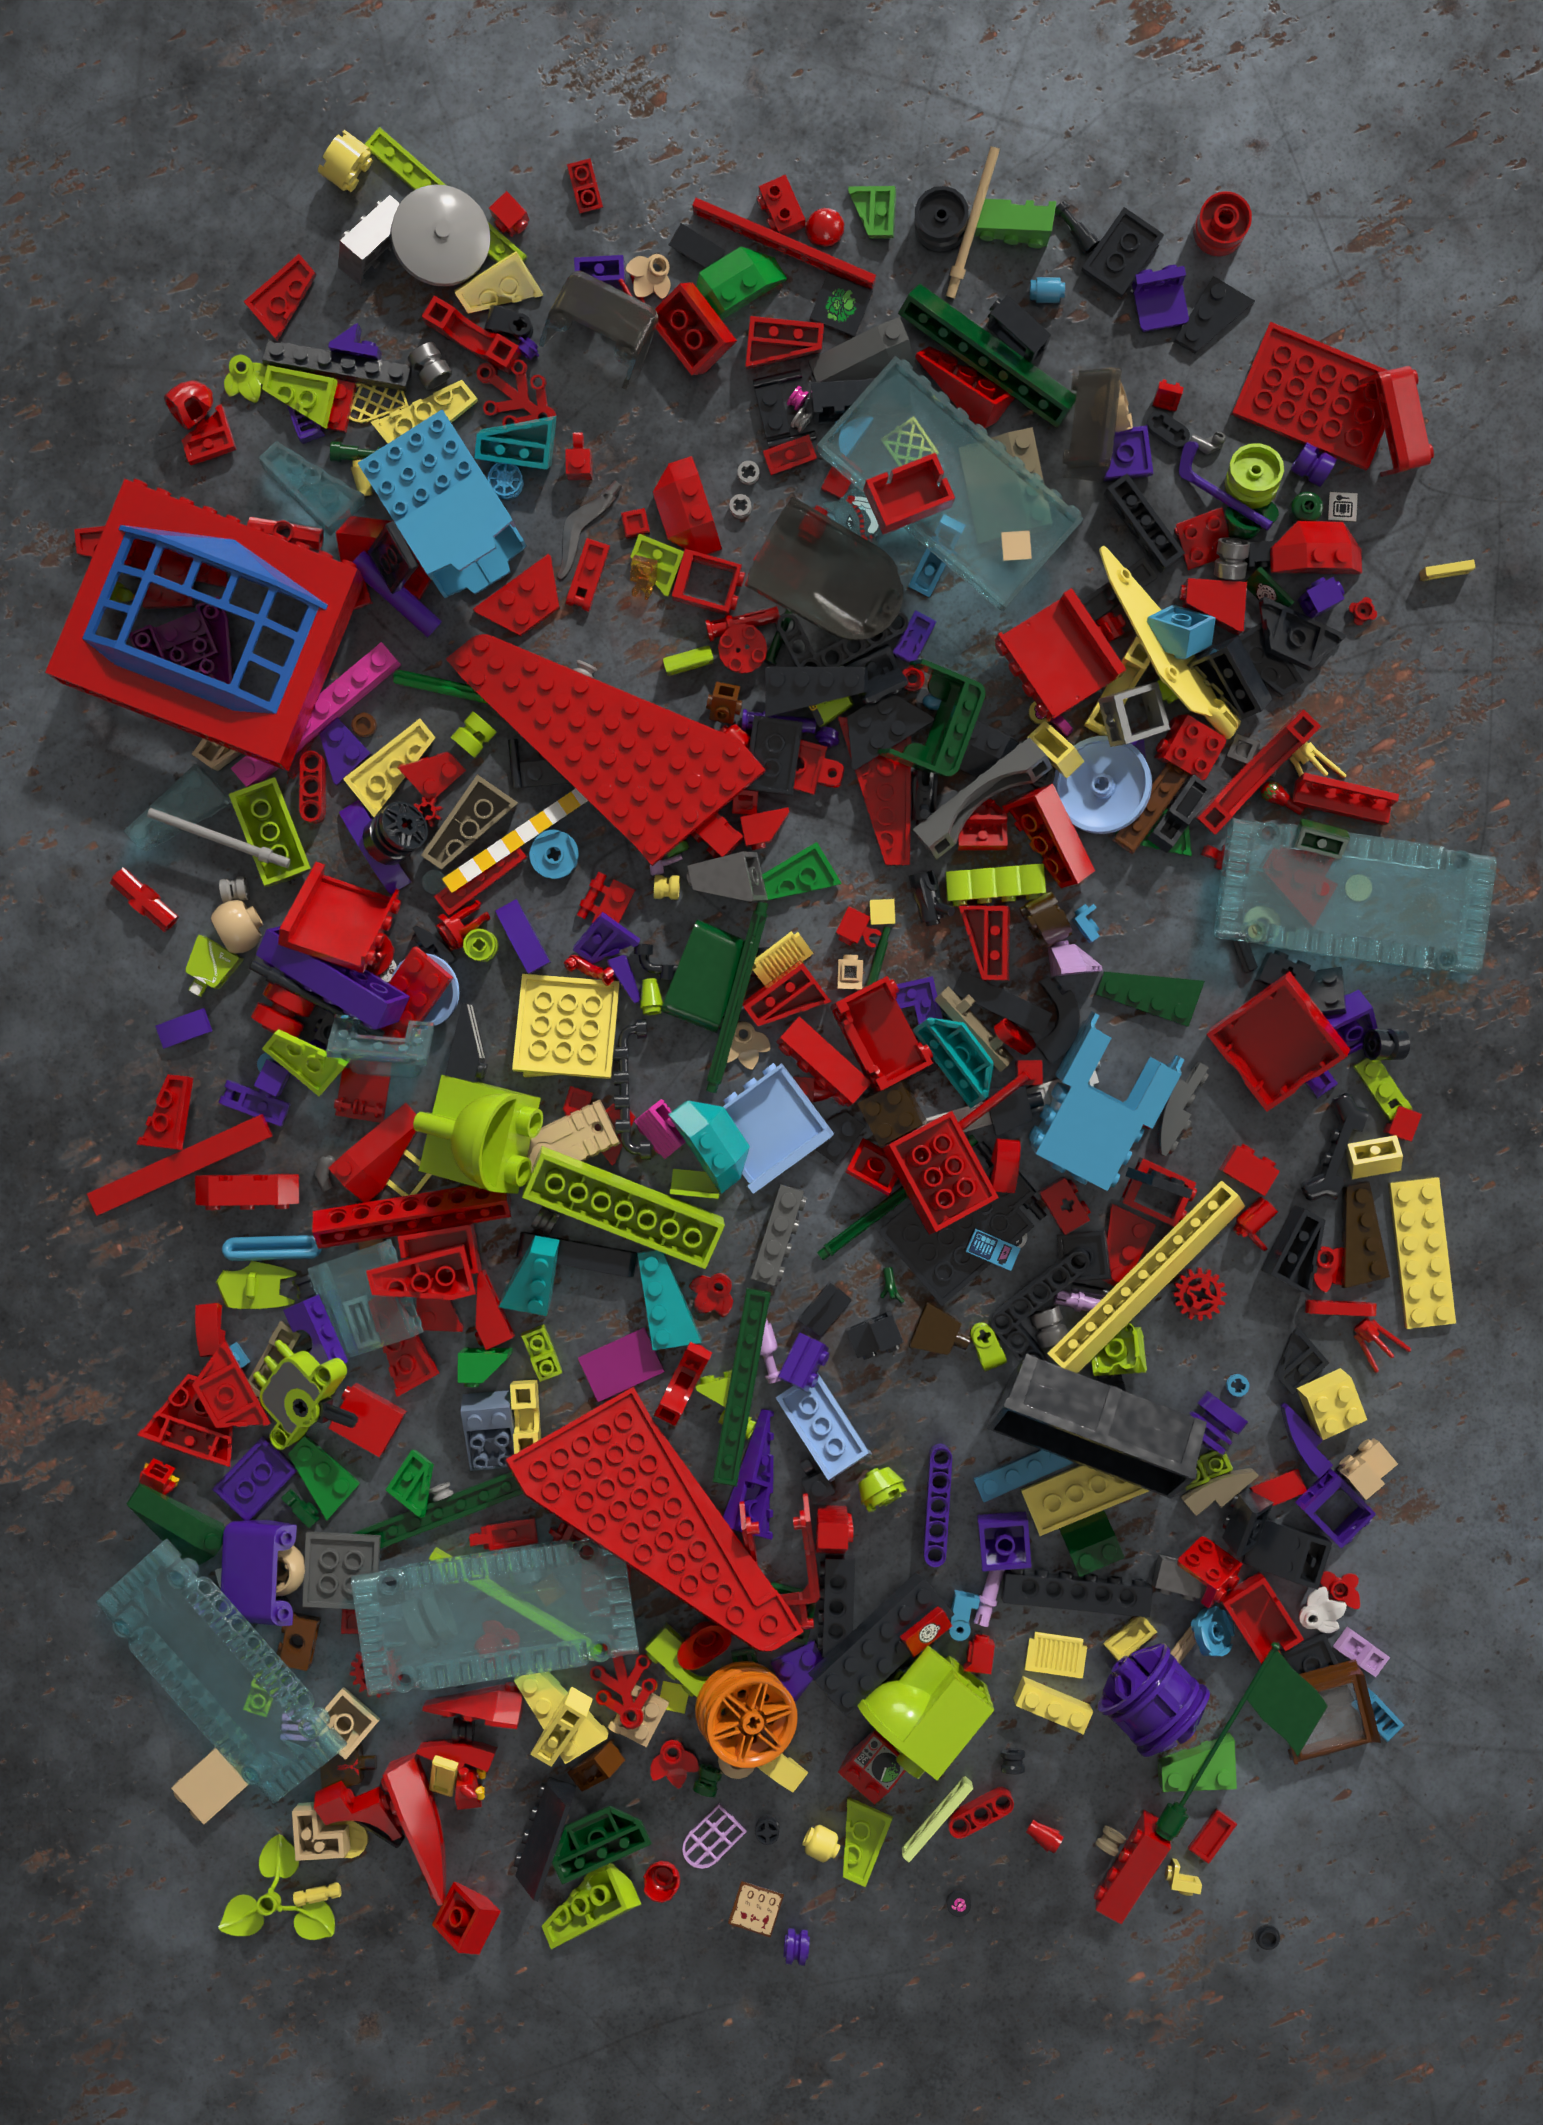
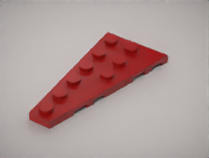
M838 717L851 758L847 717ZM911 736L891 749L903 753L904 748L911 744ZM880 755L857 769L855 773L885 865L910 866L911 767Z

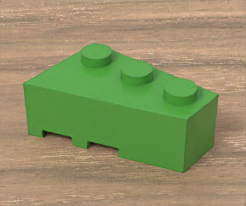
M985 199L975 230V236H980V239L985 241H993L994 239L1004 240L1005 243L1010 245H1016L1019 242L1026 243L1032 248L1047 247L1052 232L1057 201H1049L1048 206H1035L1033 200H1026L1025 205L1011 204L1012 201L1007 199Z
M1230 1732L1224 1737L1193 1791L1237 1789L1235 1740ZM1217 1739L1207 1740L1196 1747L1188 1750L1183 1749L1158 1759V1782L1162 1791H1187Z

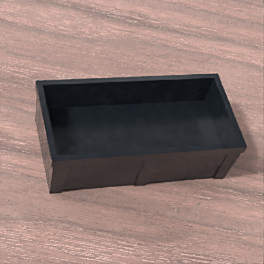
M1026 1354L1010 1375L996 1412L990 1419L987 1429L1172 1499L1196 1478V1466L1207 1422Z

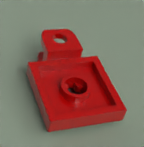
M801 740L798 758L801 759L804 768L796 771L794 790L815 795L818 784L830 788H838L841 786L844 766L837 761L825 758L828 747ZM831 771L837 772L834 778L828 776Z

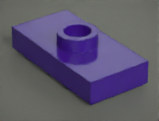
M915 610L907 629L903 632L893 650V655L909 664L910 661L917 660L937 621Z

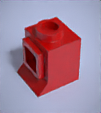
M975 1634V1637H972V1641H968L967 1661L962 1665L964 1671L984 1674L992 1673L995 1648L993 1639H989L990 1637L987 1635Z

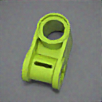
M982 1322L973 1325L970 1335L984 1372L1007 1363L1005 1354L992 1328ZM980 1330H984L987 1333L985 1334L986 1339L981 1340L978 1337L980 1336Z

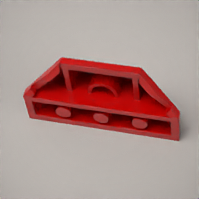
M692 456L669 463L653 490V496L668 540L683 549L706 555L722 550L714 519Z
M1297 521L1270 548L1271 573L1362 574L1361 548L1344 522Z

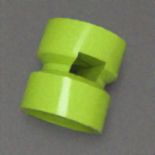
M472 711L464 721L465 726L459 727L451 738L475 758L483 749V742H489L497 732Z
M475 929L466 935L463 947L468 957L476 961L486 962L496 956L499 943L493 933L484 929Z

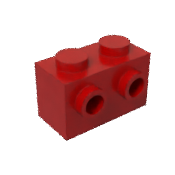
M786 174L759 186V196H756L760 209L762 211L766 210L769 216L766 219L769 229L787 236L805 228V217Z

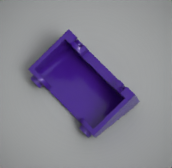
M272 1520L233 1521L225 1527L223 1533L220 1614L225 1620L275 1626L292 1625L293 1610L291 1605L286 1601H276L278 1551L288 1550L294 1545L297 1525Z

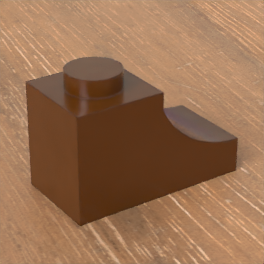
M609 1741L596 1748L584 1760L573 1766L567 1774L583 1792L610 1778L625 1759L620 1754L618 1748Z

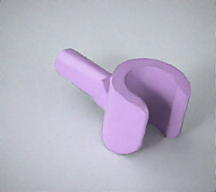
M681 854L659 860L653 866L650 864L651 875L664 874L663 866L682 860Z

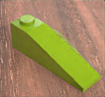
M612 1863L588 1873L583 1878L582 1883L570 1893L568 1899L542 1925L550 1948L554 1949L641 1905L632 1881Z

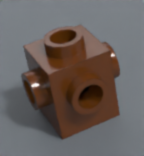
M716 682L713 695H708L706 709H710L709 720L733 724L735 715H740L743 703V701L738 700L740 686Z

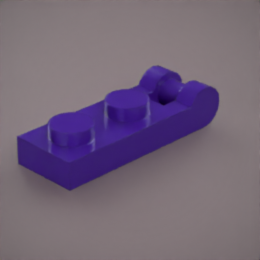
M231 1080L226 1081L224 1096L221 1095L218 1103L254 1117L263 1114L267 1122L280 1127L283 1126L291 1103L275 1097L268 1098L258 1093L257 1090ZM235 1091L241 1093L238 1101L233 1100Z

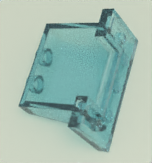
M335 1014L326 1050L327 1057L345 1059L349 1062L348 1066L352 1072L365 1075L415 1078L421 1074L423 1066H427L434 1033L433 1022L409 1021L404 1039L358 1035L360 1019L348 1015Z

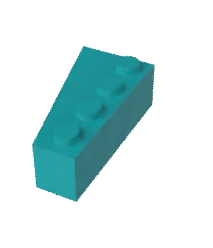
M655 1249L639 1251L637 1254L652 1349L660 1350L689 1345L690 1342L694 1344L701 1343V1335L687 1306L667 1255Z

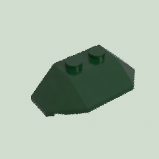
M607 1806L565 1825L552 1864L563 1885L651 1845L652 1842L642 1820L612 1806Z

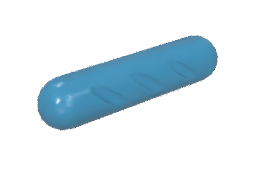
M312 1235L235 1237L226 1240L222 1246L224 1257L230 1261L312 1259L317 1257L322 1248L318 1249Z

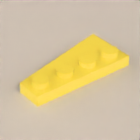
M460 380L434 392L433 395L423 400L419 399L413 402L408 407L393 411L390 415L380 420L376 419L371 424L388 444L442 409L452 423L476 404L478 399L464 381Z

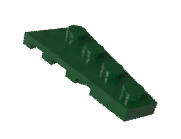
M1104 971L1095 995L1189 1027L1205 981Z

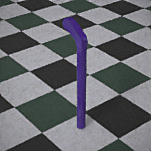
M1194 441L1185 443L1180 460L1179 475L1259 526L1269 530L1273 524L1272 521L1203 479L1192 470V463L1198 449V443Z

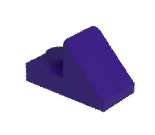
M358 323L330 341L328 345L330 351L377 360H381L382 352L375 343L370 341H362L360 343L362 329Z

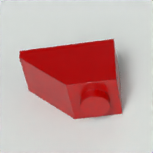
M789 808L740 817L746 848L751 847L752 851L766 848V844L772 841L788 817Z

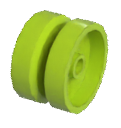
M1260 443L1240 447L1233 454L1224 481L1226 493L1251 509L1268 505L1275 498L1284 473V463L1279 453L1270 446Z

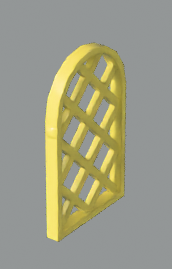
M356 383V388L359 387L354 395L351 412L354 409L360 412L358 419H354L349 416V419L357 423L372 422L389 415L393 411L408 407L404 391L397 390L393 398L387 395L388 388H385L384 392L376 390L377 386L369 387L365 384ZM363 387L370 390L368 398L360 396ZM374 392L381 395L379 403L371 401ZM400 392L403 396L404 402L397 399ZM385 397L392 400L389 409L382 406ZM358 398L365 401L363 409L355 407ZM369 403L376 406L374 414L366 412ZM395 403H399L402 405L400 407L393 409ZM380 408L386 411L377 415ZM364 414L370 417L368 419L361 420Z

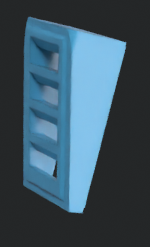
M1368 1688L1373 1710L1379 1705L1374 1711L1375 1720L1377 1721L1386 1713L1376 1724L1379 1734L1388 1742L1404 1724ZM1355 1698L1354 1701L1351 1702V1705L1360 1714L1357 1700ZM1392 1719L1393 1722L1383 1731L1382 1728Z

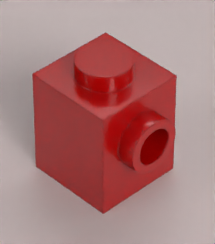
M507 191L489 207L491 215L495 219L494 224L502 233L507 231L512 237L515 233L519 234L524 231L528 225L529 217L527 212Z

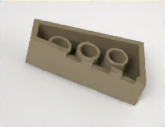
M477 774L421 856L442 870L514 808L518 802Z

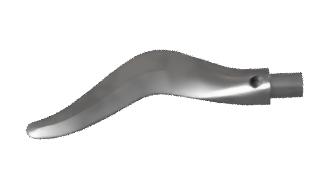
M616 480L613 481L607 490L604 488L593 501L573 511L567 517L563 530V557L558 578H564L572 567L582 529L606 510L616 499L614 496L622 487Z

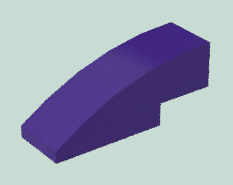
M517 899L495 910L528 974H532L551 963Z
M1283 1402L1280 1407L1288 1436L1304 1464L1317 1478H1321L1333 1466L1316 1448L1323 1440L1289 1405Z

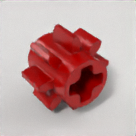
M1113 612L1096 621L1099 625L1098 628L1109 643L1124 634L1122 628L1125 627L1126 622L1121 614L1115 617Z
M422 797L423 803L420 805L414 804V806L422 813L426 822L431 827H434L436 819L442 821L439 811H442L443 807L435 806L437 802L435 798L431 802H427V799ZM431 807L430 810L433 812V815L425 817L426 814L423 813L424 808L429 809Z

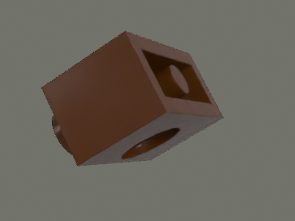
M293 1612L292 1625L282 1626L281 1633H285L283 1642L279 1643L276 1656L280 1657L278 1665L308 1671L312 1666L321 1623L320 1617ZM299 1636L303 1640V1645H295L292 1637Z

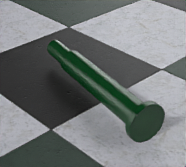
M789 601L785 611L786 614L793 613L796 602ZM788 617L784 618L781 622V628L785 632H787L791 619ZM777 630L764 660L765 663L773 666L777 664L775 660L782 644Z
M884 926L867 985L863 988L878 981L888 946L887 941L891 930L890 927Z

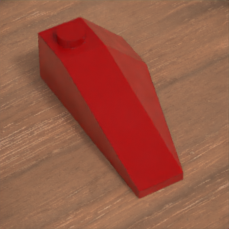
M930 346L916 353L915 358L963 415L970 419L977 427L986 429L996 423L1015 398L990 379L978 373L973 367L957 364L958 361L955 357Z
M507 1682L505 1685L501 1684L426 1700L422 1711L447 1717L461 1714L465 1721L472 1722L473 1720L484 1719L485 1725L517 1729L522 1718L524 1696L515 1682Z

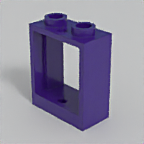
M1331 1468L1295 1501L1341 1549L1349 1544L1363 1527L1369 1525L1372 1518L1376 1515ZM1341 1488L1358 1507L1332 1531L1314 1512Z

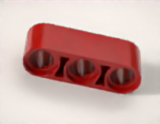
M306 751L300 758L299 812L302 819L312 824L322 822L326 815V760L315 751ZM312 757H317V767L314 769H309V759ZM316 781L318 783V790L313 794H309L307 789L309 783ZM311 806L318 808V814L314 818H309L307 814Z
M997 1787L955 1809L947 1819L950 1834L958 1839L965 1838L1011 1813L1014 1808L1011 1792L1005 1787ZM999 1797L1008 1798V1802L1005 1805L996 1804ZM979 1808L987 1811L982 1817H977L974 1814ZM956 1820H963L965 1825L962 1828H955L953 1823Z

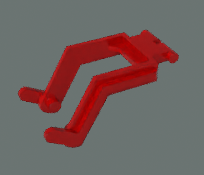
M803 1494L804 1510H800V1517H793L794 1530L802 1529L809 1584L803 1592L780 1594L791 1609L802 1630L814 1628L813 1618L808 1619L806 1604L816 1603L820 1599L808 1494ZM740 1501L741 1528L745 1549L758 1565L754 1535L760 1534L759 1522H751V1517H746L745 1502Z

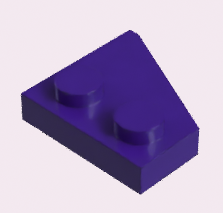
M336 718L320 733L331 776L337 786L344 781L343 778L372 755L339 718Z

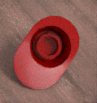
M703 1621L698 1623L691 1630L690 1637L678 1649L677 1660L679 1665L688 1670L698 1669L706 1665L728 1649L731 1644V1635L715 1622Z

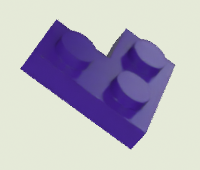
M933 976L897 984L899 992L896 993V1001L899 1007L902 1009L914 1006L918 1025L928 1018L943 1019L940 1006L935 1001L937 992Z

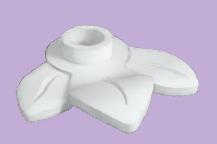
M1325 1586L1320 1587L1308 1596L1307 1605L1299 1613V1621L1307 1629L1316 1628L1322 1633H1332L1339 1629V1624L1336 1620L1344 1615L1347 1605L1342 1601L1329 1600L1327 1588ZM1311 1615L1316 1616L1313 1620H1308Z

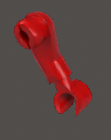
M577 954L570 955L564 961V966L567 970L572 972L577 968L590 977L601 978L605 986H609L615 980L613 977L614 971L611 967L603 970V968L591 964Z

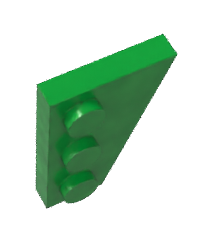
M307 1435L288 1454L326 1520L330 1518L360 1484L354 1476Z

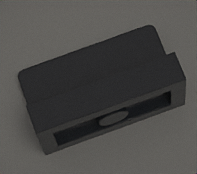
M829 1281L798 1317L799 1321L805 1326L810 1327L819 1336H822L849 1305L851 1298Z

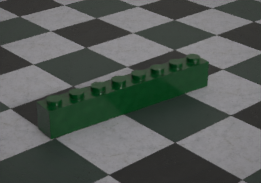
M921 284L917 285L908 294L898 312L904 319L1057 428L1068 416L1079 399L1074 393Z

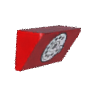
M937 1606L902 1634L900 1639L913 1657H915L950 1629L952 1624L943 1609Z

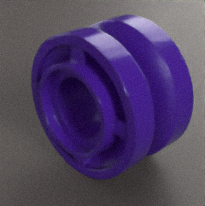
M788 1928L784 1941L783 1958H786L785 1964L792 1965L793 1961L797 1960L798 1965L805 1966L809 1955L810 1936H808V1930L801 1929L800 1933L796 1934L795 1929Z

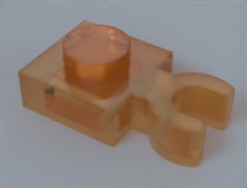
M634 555L632 558L630 581L637 582L632 589L633 597L637 596L639 590L644 591L645 600H648L652 595V587L657 579V560L639 555Z

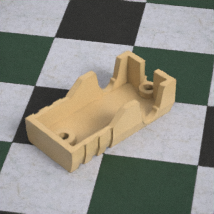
M599 1099L593 1102L592 1105L583 1107L580 1111L577 1110L569 1116L566 1115L542 1127L539 1134L531 1138L527 1157L531 1160L533 1167L541 1146L584 1162L589 1157H594L602 1151L605 1152L611 1149L610 1147L612 1146L615 1147L621 1144V1141ZM596 1124L601 1125L600 1131L595 1130L594 1127Z

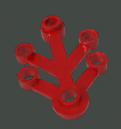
M515 360L511 364V370L516 375L518 391L498 376V371L494 365L483 363L477 368V378L481 382L493 384L512 399L502 402L486 401L483 405L485 414L495 416L499 412L525 409L532 414L519 418L508 415L504 417L502 425H507V421L511 418L514 420V423L540 419L543 413H546L547 417L556 416L555 411L547 405L545 391L547 382L545 377L534 375L531 378L530 384L532 388L536 389L537 405L530 401L526 379L527 365L524 361ZM518 363L523 365L521 372H517L515 369ZM485 368L489 370V376L486 378L482 375V371ZM537 378H541L542 385L540 387L535 386V380ZM489 404H494L495 410L492 413L488 411Z
M613 1633L605 1637L603 1648L607 1653L612 1654L618 1680L607 1674L605 1668L601 1665L594 1666L590 1670V1677L594 1681H600L619 1693L623 1700V1704L612 1698L609 1690L603 1689L597 1692L596 1702L620 1715V1722L624 1727L635 1729L643 1723L644 1713L642 1708L650 1694L657 1690L658 1684L653 1678L644 1680L641 1685L642 1691L635 1702L633 1701L632 1691L644 1670L651 1666L652 1660L647 1654L638 1656L636 1658V1665L628 1677L621 1651L624 1647V1639L621 1635ZM613 1639H616L619 1643L617 1648L612 1646L611 1642ZM642 1657L647 1660L646 1666H642L640 1663ZM595 1669L601 1671V1677L595 1676ZM647 1682H651L653 1684L652 1690H648L646 1688ZM601 1693L607 1695L606 1702L600 1699ZM630 1712H634V1713H635V1715H636V1719H635V1720H631V1719L629 1718V1713H630Z

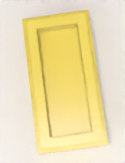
M1474 560L1425 567L1419 572L1420 580L1426 581L1469 574L1475 569Z
M1135 1616L1103 1644L1119 1661L1124 1656L1129 1657L1131 1653L1148 1641L1157 1631L1145 1617Z
M435 1755L432 1762L429 1790L452 1797L455 1791L458 1762Z

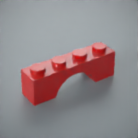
M435 295L422 315L428 327L509 375L512 372V362L519 360L522 355L518 345L498 333L494 334L479 327L463 316L455 307Z

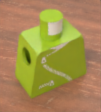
M198 935L185 969L186 973L195 977L188 990L202 997L208 985L214 989H220L243 962L244 958L235 953H230L227 948L208 937Z

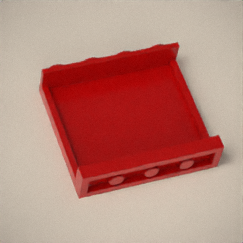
M315 862L279 929L278 945L364 973L367 965H372L374 961L376 947L380 948L383 943L384 931H389L392 925V915H397L401 906V900H398L399 889H395L392 897H388L324 875L325 864Z

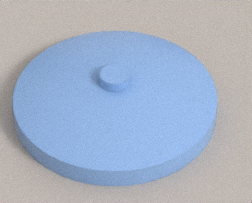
M1108 736L1091 737L1077 743L1074 747L1085 762L1067 779L1056 769L1053 785L1072 824L1080 830L1094 834L1113 833L1129 826L1142 814L1151 795L1152 776L1145 758L1131 743L1110 747Z

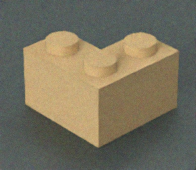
M1375 1438L1362 1442L1358 1447L1359 1450L1354 1455H1348L1343 1458L1339 1463L1341 1466L1337 1468V1471L1353 1490L1365 1500L1385 1485L1381 1478L1398 1465L1383 1445Z
M314 1802L297 1804L292 1811L295 1861L344 1858L350 1850L349 1824L325 1826L314 1810Z

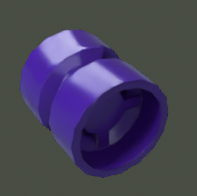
M1306 442L1290 471L1300 477L1307 475L1309 482L1321 487L1337 459L1327 453L1319 454L1317 447Z

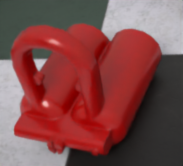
M1260 1196L1236 1219L1237 1224L1233 1227L1234 1232L1236 1231L1238 1236H1248L1262 1251H1267L1268 1248L1258 1238L1256 1233L1278 1211L1271 1203Z

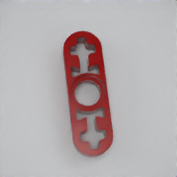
M1305 1300V1313L1376 1316L1377 1303Z

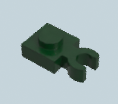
M290 1489L281 1497L293 1509L292 1512L308 1528L320 1518L317 1508L310 1502L302 1501L294 1490Z

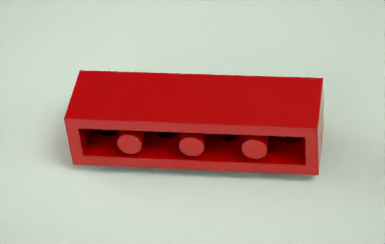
M800 1016L776 1041L779 1044L778 1048L786 1056L791 1055L797 1061V1066L805 1073H811L816 1078L815 1082L821 1088H827L833 1093L834 1100L842 1106H851L872 1083Z

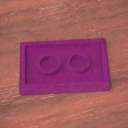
M645 1327L578 1357L598 1402L665 1372L656 1350L652 1349V1342Z

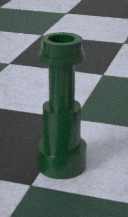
M331 441L330 461L341 462L342 460L355 461L365 459L377 450L359 449V446L342 445V442Z

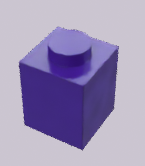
M266 1059L254 1086L259 1088L258 1093L268 1098H272L273 1095L280 1096L291 1073L277 1061Z

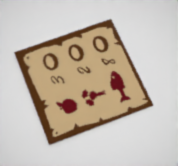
M741 1881L728 1924L771 1937L784 1894Z

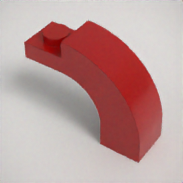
M689 1343L654 1416L676 1426L712 1352L706 1350L701 1345Z

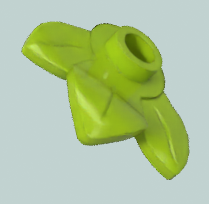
M245 355L234 356L229 362L230 372L224 379V388L228 396L232 397L240 392L247 400L257 403L267 367L262 363H253ZM240 362L246 365V369L243 372L238 371L236 368Z

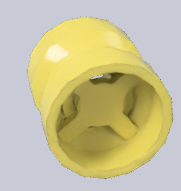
M655 875L654 899L669 897L671 900H679L680 876L672 875L670 878H667L663 875Z

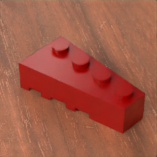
M1143 1810L1114 1865L1109 1869L1103 1885H1099L1094 1894L1096 1911L1120 1924L1123 1923L1171 1849V1842L1155 1832L1156 1822L1159 1817L1146 1810Z

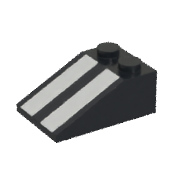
M462 1003L445 1076L470 1082H480V1079L486 1076L488 1064L484 1063L485 1054L473 1005Z

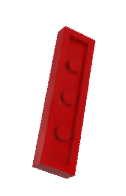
M519 847L451 893L449 888L446 887L434 897L448 916H451L524 861L527 856Z

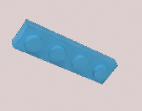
M1039 1449L973 1479L983 1502H986L1066 1467L1073 1462Z

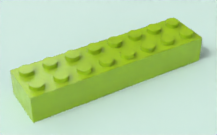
M541 1146L530 1177L523 1188L522 1198L704 1269H706L725 1226L723 1217L544 1146Z

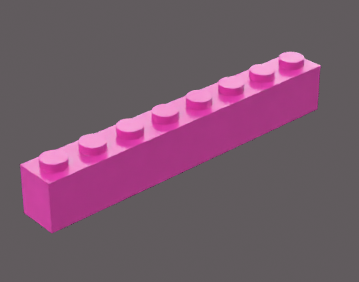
M382 642L319 694L296 754L306 743L308 744L336 718L341 717L401 666ZM245 756L231 769L242 783L249 787L263 782L279 768Z

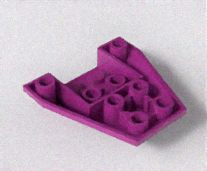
M203 602L196 605L197 611L156 628L148 625L129 634L133 648L226 684H230L233 679L229 619L226 612L222 609Z

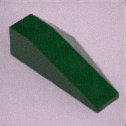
M139 1483L126 1503L176 1556L199 1566L213 1558L223 1545L224 1523Z

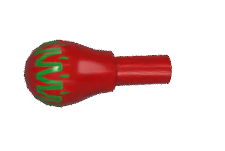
M1268 781L1262 786L1261 795L1265 801L1286 806L1298 815H1301L1305 807L1292 804L1290 795L1278 782Z

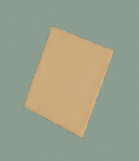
M1030 531L1001 532L1003 561L1032 559Z

